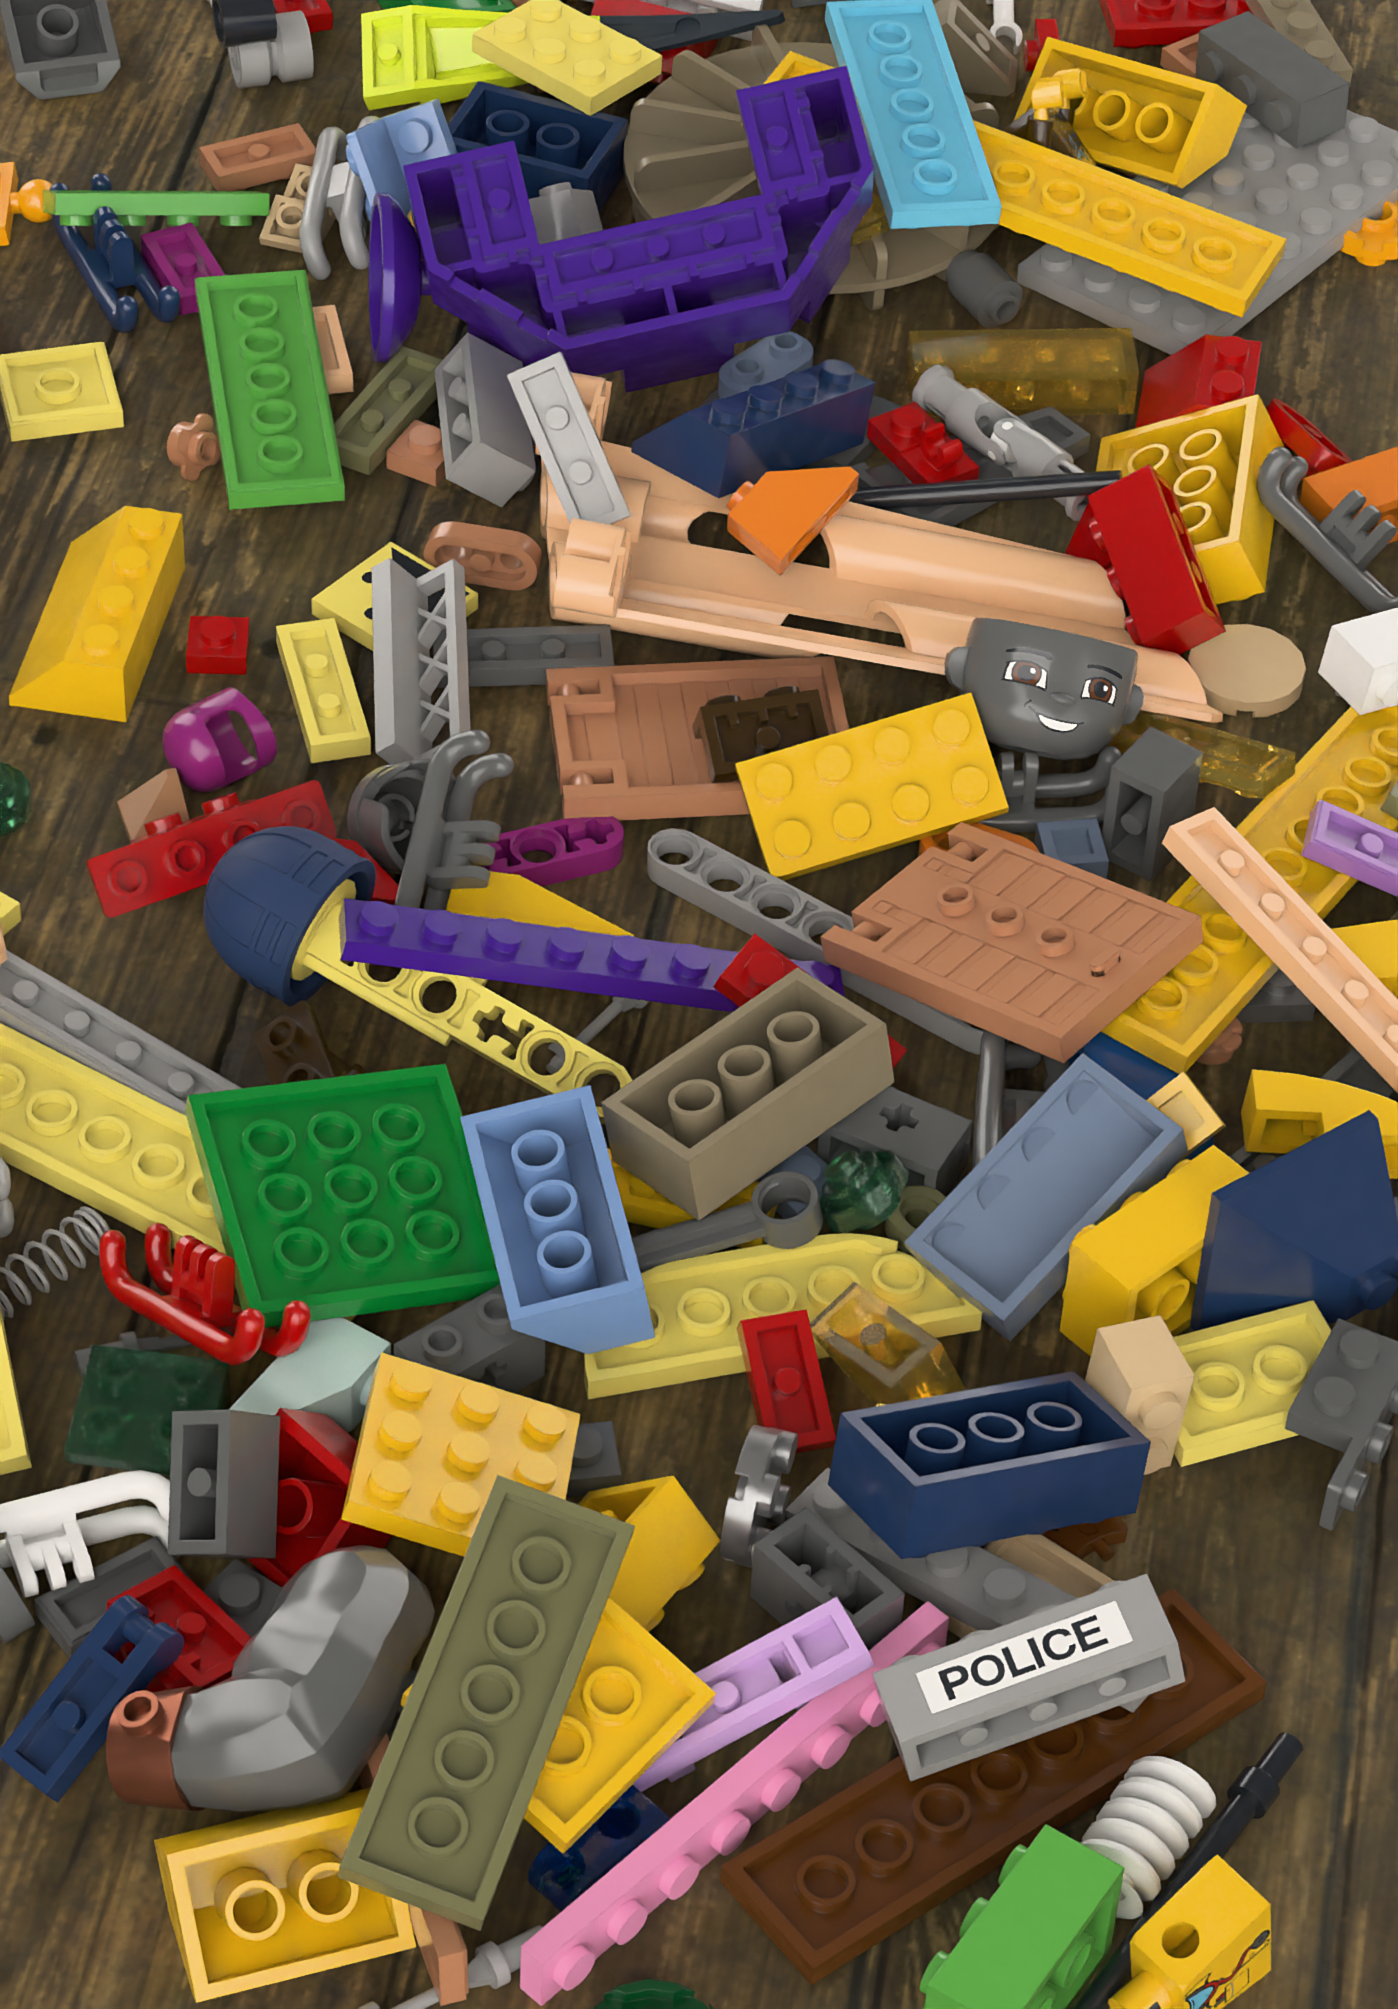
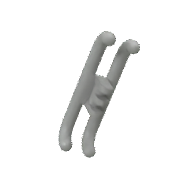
M368 116L363 118L357 129L379 119V117ZM336 126L323 129L318 138L299 229L300 247L305 264L311 276L317 280H324L331 273L330 263L325 255L321 238V228L327 207H331L339 222L342 244L350 264L358 270H363L369 266V251L364 241L369 222L365 209L367 195L360 176H356L353 173L347 160V134ZM337 158L339 161H342L344 163L335 165V160Z

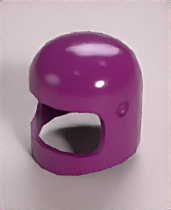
M232 687L223 689L179 711L170 718L163 731V750L170 768H176L181 783L201 793L221 789L242 777L268 766L274 761L277 754L276 737L269 722L253 703ZM228 710H234L244 718L256 746L257 760L246 750L231 722Z

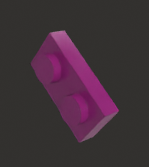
M193 223L140 235L141 253L162 287L173 286L179 291L180 316L198 312L195 278L225 276Z

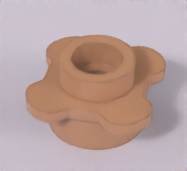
M198 414L195 417L194 423L183 421L176 424L169 434L167 440L168 458L173 465L181 467V476L185 480H197L201 470L206 466L217 464L220 459L218 438L212 431L213 418L208 414Z

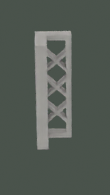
M388 558L371 568L376 754L389 764H395L413 759H431L433 753L440 746L432 748V742L445 722H449L450 737L456 733L469 731L470 703L465 568L455 559H452L416 579L394 560ZM445 588V593L432 613L428 612V596ZM442 629L446 630L447 638L432 659L430 658L429 650ZM443 676H448V685L436 704L432 705V693Z

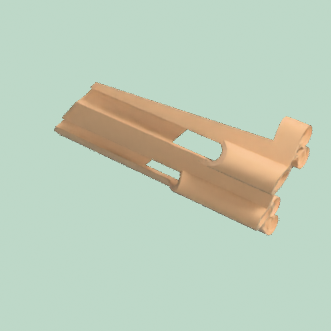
M571 372L632 516L612 525L572 518L570 524L541 457L540 530L542 538L546 539L549 607L552 619L583 625H610L611 630L774 659L814 657L823 653L945 675L944 662L946 654L954 647L965 646L971 624L975 618L1001 619L1078 634L1133 649L1138 653L1137 673L1134 684L1141 687L1144 695L1140 710L1211 723L1223 722V713L1207 705L1205 692L1200 680L1185 659L1171 651L1134 644L1130 635L1125 630L1124 619L1126 614L1123 601L1113 590L1106 570L1096 561L849 501L820 532L828 550L829 568L792 562L780 576L756 555L691 544L688 540V528L693 520L709 511L728 515L730 510L726 506L734 493L718 499L632 453V448L602 441L612 382L606 381V378ZM536 446L535 454L540 455L539 450ZM788 614L900 633L904 639L905 648L781 625Z

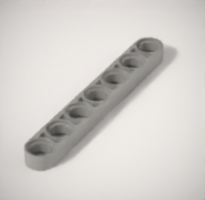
M670 828L659 831L648 842L647 873L653 882L752 936L756 933L771 946L796 960L818 961L823 964H829L824 960L822 946L813 942L811 938L817 934L826 933L834 925L848 931L854 928L852 917L692 832ZM667 853H681L690 858V860L684 864L672 865L663 862L659 857ZM727 879L735 881L741 887L734 891L723 892L713 889L709 884L715 880ZM779 906L791 912V915L782 919H771L765 917L760 911L766 907ZM840 968L842 983L846 987L963 1050L980 1055L981 1037L984 1030L975 1029L963 1020Z

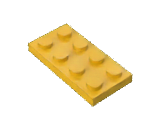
M971 692L735 764L737 776L768 873L782 881L952 830L960 822L972 824L1008 813L1009 809Z

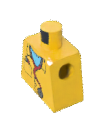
M1214 1856L1134 1934L1130 1941L1132 1980L1108 2000L1110 2009H1222L1271 1971V1904L1220 1856Z

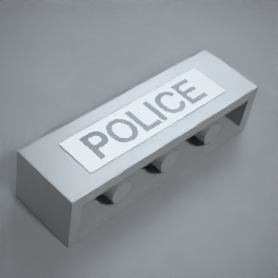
M1147 1574L1127 1581L1119 1580L1107 1583L1092 1594L1058 1606L1049 1605L1038 1608L1023 1619L990 1631L979 1630L969 1633L954 1644L923 1655L903 1657L895 1661L890 1667L872 1673L884 1716L910 1782L1185 1682L1177 1639Z

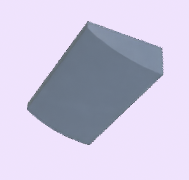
M1082 1053L904 1242L905 1246L958 1298H964L982 1312V1319L1011 1342L1066 1283L1070 1257L1068 1250L1074 1237L1087 1225H1098L1117 1212L1125 1200L1138 1191L1144 1193L1159 1183L1188 1152L1184 1130Z

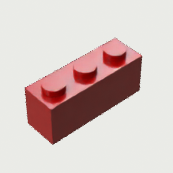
M1148 464L1087 496L1095 518L1089 520V527L1098 546L1104 552L1108 551L1113 566L1106 570L1107 576L1117 596L1121 600H1126L1131 615L1124 620L1127 631L1135 645L1167 650L1180 655L1226 632L1173 489L1154 468Z

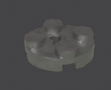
M753 1425L750 1429L735 1470V1474L740 1475L735 1497L728 1498L723 1521L720 1554L725 1560L752 1568L754 1544L773 1531L768 1529L769 1525L779 1527L784 1523L786 1517L785 1509L789 1506L791 1487L780 1484L781 1474H789L798 1444L797 1433L759 1425Z

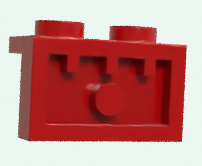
M175 1564L107 1600L106 1611L122 1596H132L148 1609L151 1621L155 1624L167 1623L184 1637V1647L177 1660L167 1669L159 1671L146 1687V1691L158 1692L189 1686H200L207 1689L232 1677L234 1662L245 1644L251 1639L232 1618ZM131 1642L123 1644L114 1657L123 1663L135 1648V1645Z

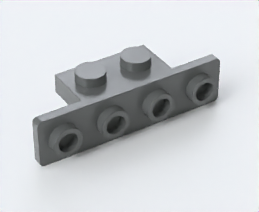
M1339 1318L1290 1407L1285 1425L1286 1430L1344 1452L1328 1484L1319 1522L1320 1527L1333 1531L1343 1509L1353 1513L1357 1510L1369 1480V1474L1363 1471L1368 1461L1378 1465L1381 1463L1394 1430V1426L1389 1425L1388 1422L1393 1414L1398 1415V1342Z

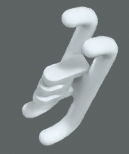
M128 1471L0 1504V1533H4L5 1539L0 1540L1 1567L13 1566L23 1597L26 1598L39 1594V1583L35 1571L45 1570L52 1591L67 1587L62 1566L65 1563L72 1562L74 1573L79 1583L94 1580V1571L86 1548L87 1546L132 1534L143 1533L153 1537L157 1536L168 1550L170 1480L160 1474L148 1471ZM140 1498L149 1500L157 1507L145 1505L125 1507L76 1520V1513L130 1499Z

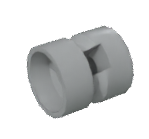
M301 10L276 14L277 37L275 40L228 48L231 71L235 84L239 89L268 85L272 76H277L282 83L306 80L313 77L314 58L307 20Z

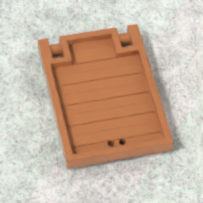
M834 656L546 669L547 705H550V727L559 791L562 794L563 819L613 816L619 821L750 814L739 779L718 783L711 782L702 739H695L692 727L699 708L705 706L709 700L724 695H738L741 700L764 697L767 692L784 686H796L800 692L818 689L829 735L848 730L849 725Z
M960 822L948 832L950 849L947 852L931 846L851 911L854 925L851 931L834 925L821 936L825 962L1061 1063H1065L1203 942L1201 916L963 822Z

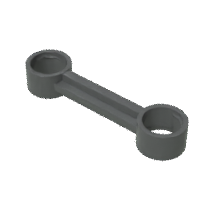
M784 1171L764 1178L755 1187L750 1202L708 1214L701 1220L694 1218L634 1236L631 1239L640 1272L643 1273L668 1262L706 1255L758 1238H762L766 1243L776 1248H797L809 1243L818 1235L823 1224V1214L817 1188L813 1181L801 1173ZM798 1201L808 1205L802 1213L792 1218L775 1219L767 1216V1213L773 1207L783 1202Z

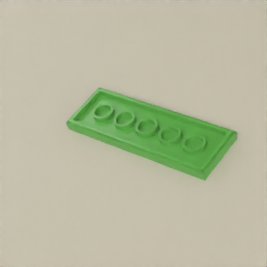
M306 270L195 278L196 301L229 510L345 501L342 468Z

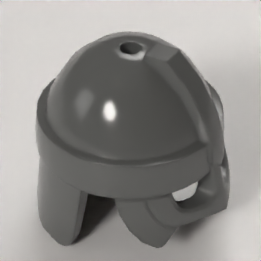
M413 759L402 763L381 766L367 774L352 794L347 813V827L350 840L357 841L387 873L402 874L427 767L431 759ZM453 772L450 777L441 815L443 820H445L451 790L456 781Z

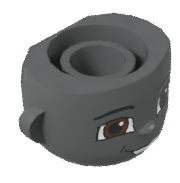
M975 618L971 624L965 646L954 647L946 654L944 662L948 683L959 690V696L972 693L987 741L996 746L1017 752L1036 751L1038 756L1061 760L1085 759L1098 753L1113 741L1122 725L1131 723L1137 717L1144 700L1141 687L1134 684L1138 653L1135 650L1114 643L1035 625L1001 619Z

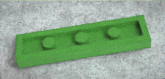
M43 190V213L60 215V225L92 226L95 211L103 206L111 207L123 226H146V215H167V225L179 226L191 222L194 226H199L200 216H220V225L252 226V216H269V193L258 191Z

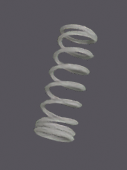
M86 1206L80 1207L79 1210H75L73 1217L63 1218L59 1231L54 1229L45 1230L41 1243L35 1241L27 1242L23 1255L16 1253L8 1255L5 1268L0 1267V1272L6 1274V1279L12 1292L21 1303L31 1305L32 1296L24 1282L11 1271V1262L16 1259L23 1261L32 1283L41 1292L49 1293V1280L41 1268L29 1259V1250L33 1247L42 1249L44 1259L52 1273L58 1279L67 1281V1267L61 1258L47 1246V1238L51 1235L59 1236L63 1249L71 1262L79 1268H85V1255L77 1243L65 1234V1226L72 1222L82 1243L92 1253L99 1256L100 1238L106 1231L110 1230L106 1221L99 1213ZM83 1216L91 1222V1224L97 1230L99 1236L89 1225L85 1223ZM69 1245H70V1246L72 1247V1249L76 1252V1254H77V1256L79 1257L80 1261L74 1256V1254H73V1252L71 1251ZM51 1257H52L53 1260L57 1263V1265L59 1266L61 1272L56 1268V1266H55V1264L53 1263ZM33 1270H34V1271L36 1272V1274L40 1277V1279H41L42 1283L44 1284V1286H43V1285L41 1284V1282L38 1280V1278L36 1277V1275H35V1273L33 1272ZM16 1284H17V1285L19 1286V1288L22 1290V1292H23V1294L25 1295V1297L21 1294V1292H20L19 1289L17 1288ZM0 1290V1299L6 1307L5 1309L0 1302L4 1322V1316L13 1318L14 1310L9 1299Z

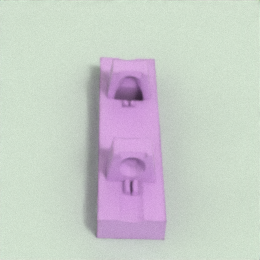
M837 1597L694 1673L716 1693L713 1704L681 1735L682 1739L678 1738L620 1796L615 1804L622 1803L666 1778L671 1783L694 1771L696 1769L695 1762L795 1708L799 1711L813 1698L874 1666L868 1649Z

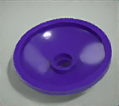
M375 193L369 238V331L373 361L375 363H386L399 351L414 329L420 310L421 296L432 295L425 265L421 261V249L415 228L399 203L389 193Z

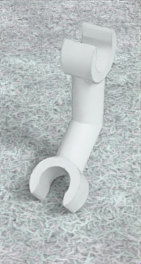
M986 0L987 4H993L994 25L991 27L990 32L995 38L1000 35L1009 36L1014 43V54L1017 55L1023 35L1020 27L1014 23V0Z

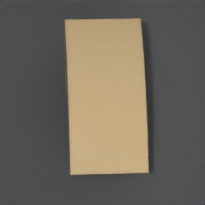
M296 163L284 195L276 194L269 211V216H267L259 237L261 245L302 253L299 229L312 170L311 166ZM331 207L325 209L321 228L322 242L336 219Z

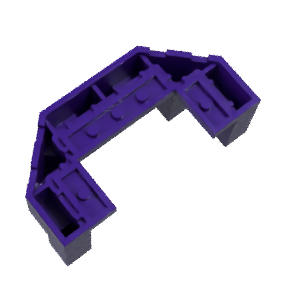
M847 65L736 90V101L761 195L545 244H539L514 141L403 165L413 226L419 241L421 259L425 265L433 303L467 322L470 334L522 361L523 368L553 354L562 352L570 372L597 376L620 370L626 393L719 372L721 366L734 357V344L789 332L798 318L809 324L850 262L851 235L872 204L874 167Z

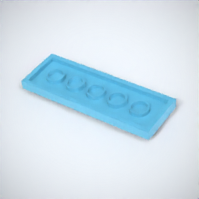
M862 0L827 2L825 23L839 67L847 65L874 167L873 176L890 229L999 224L1002 206L933 1Z

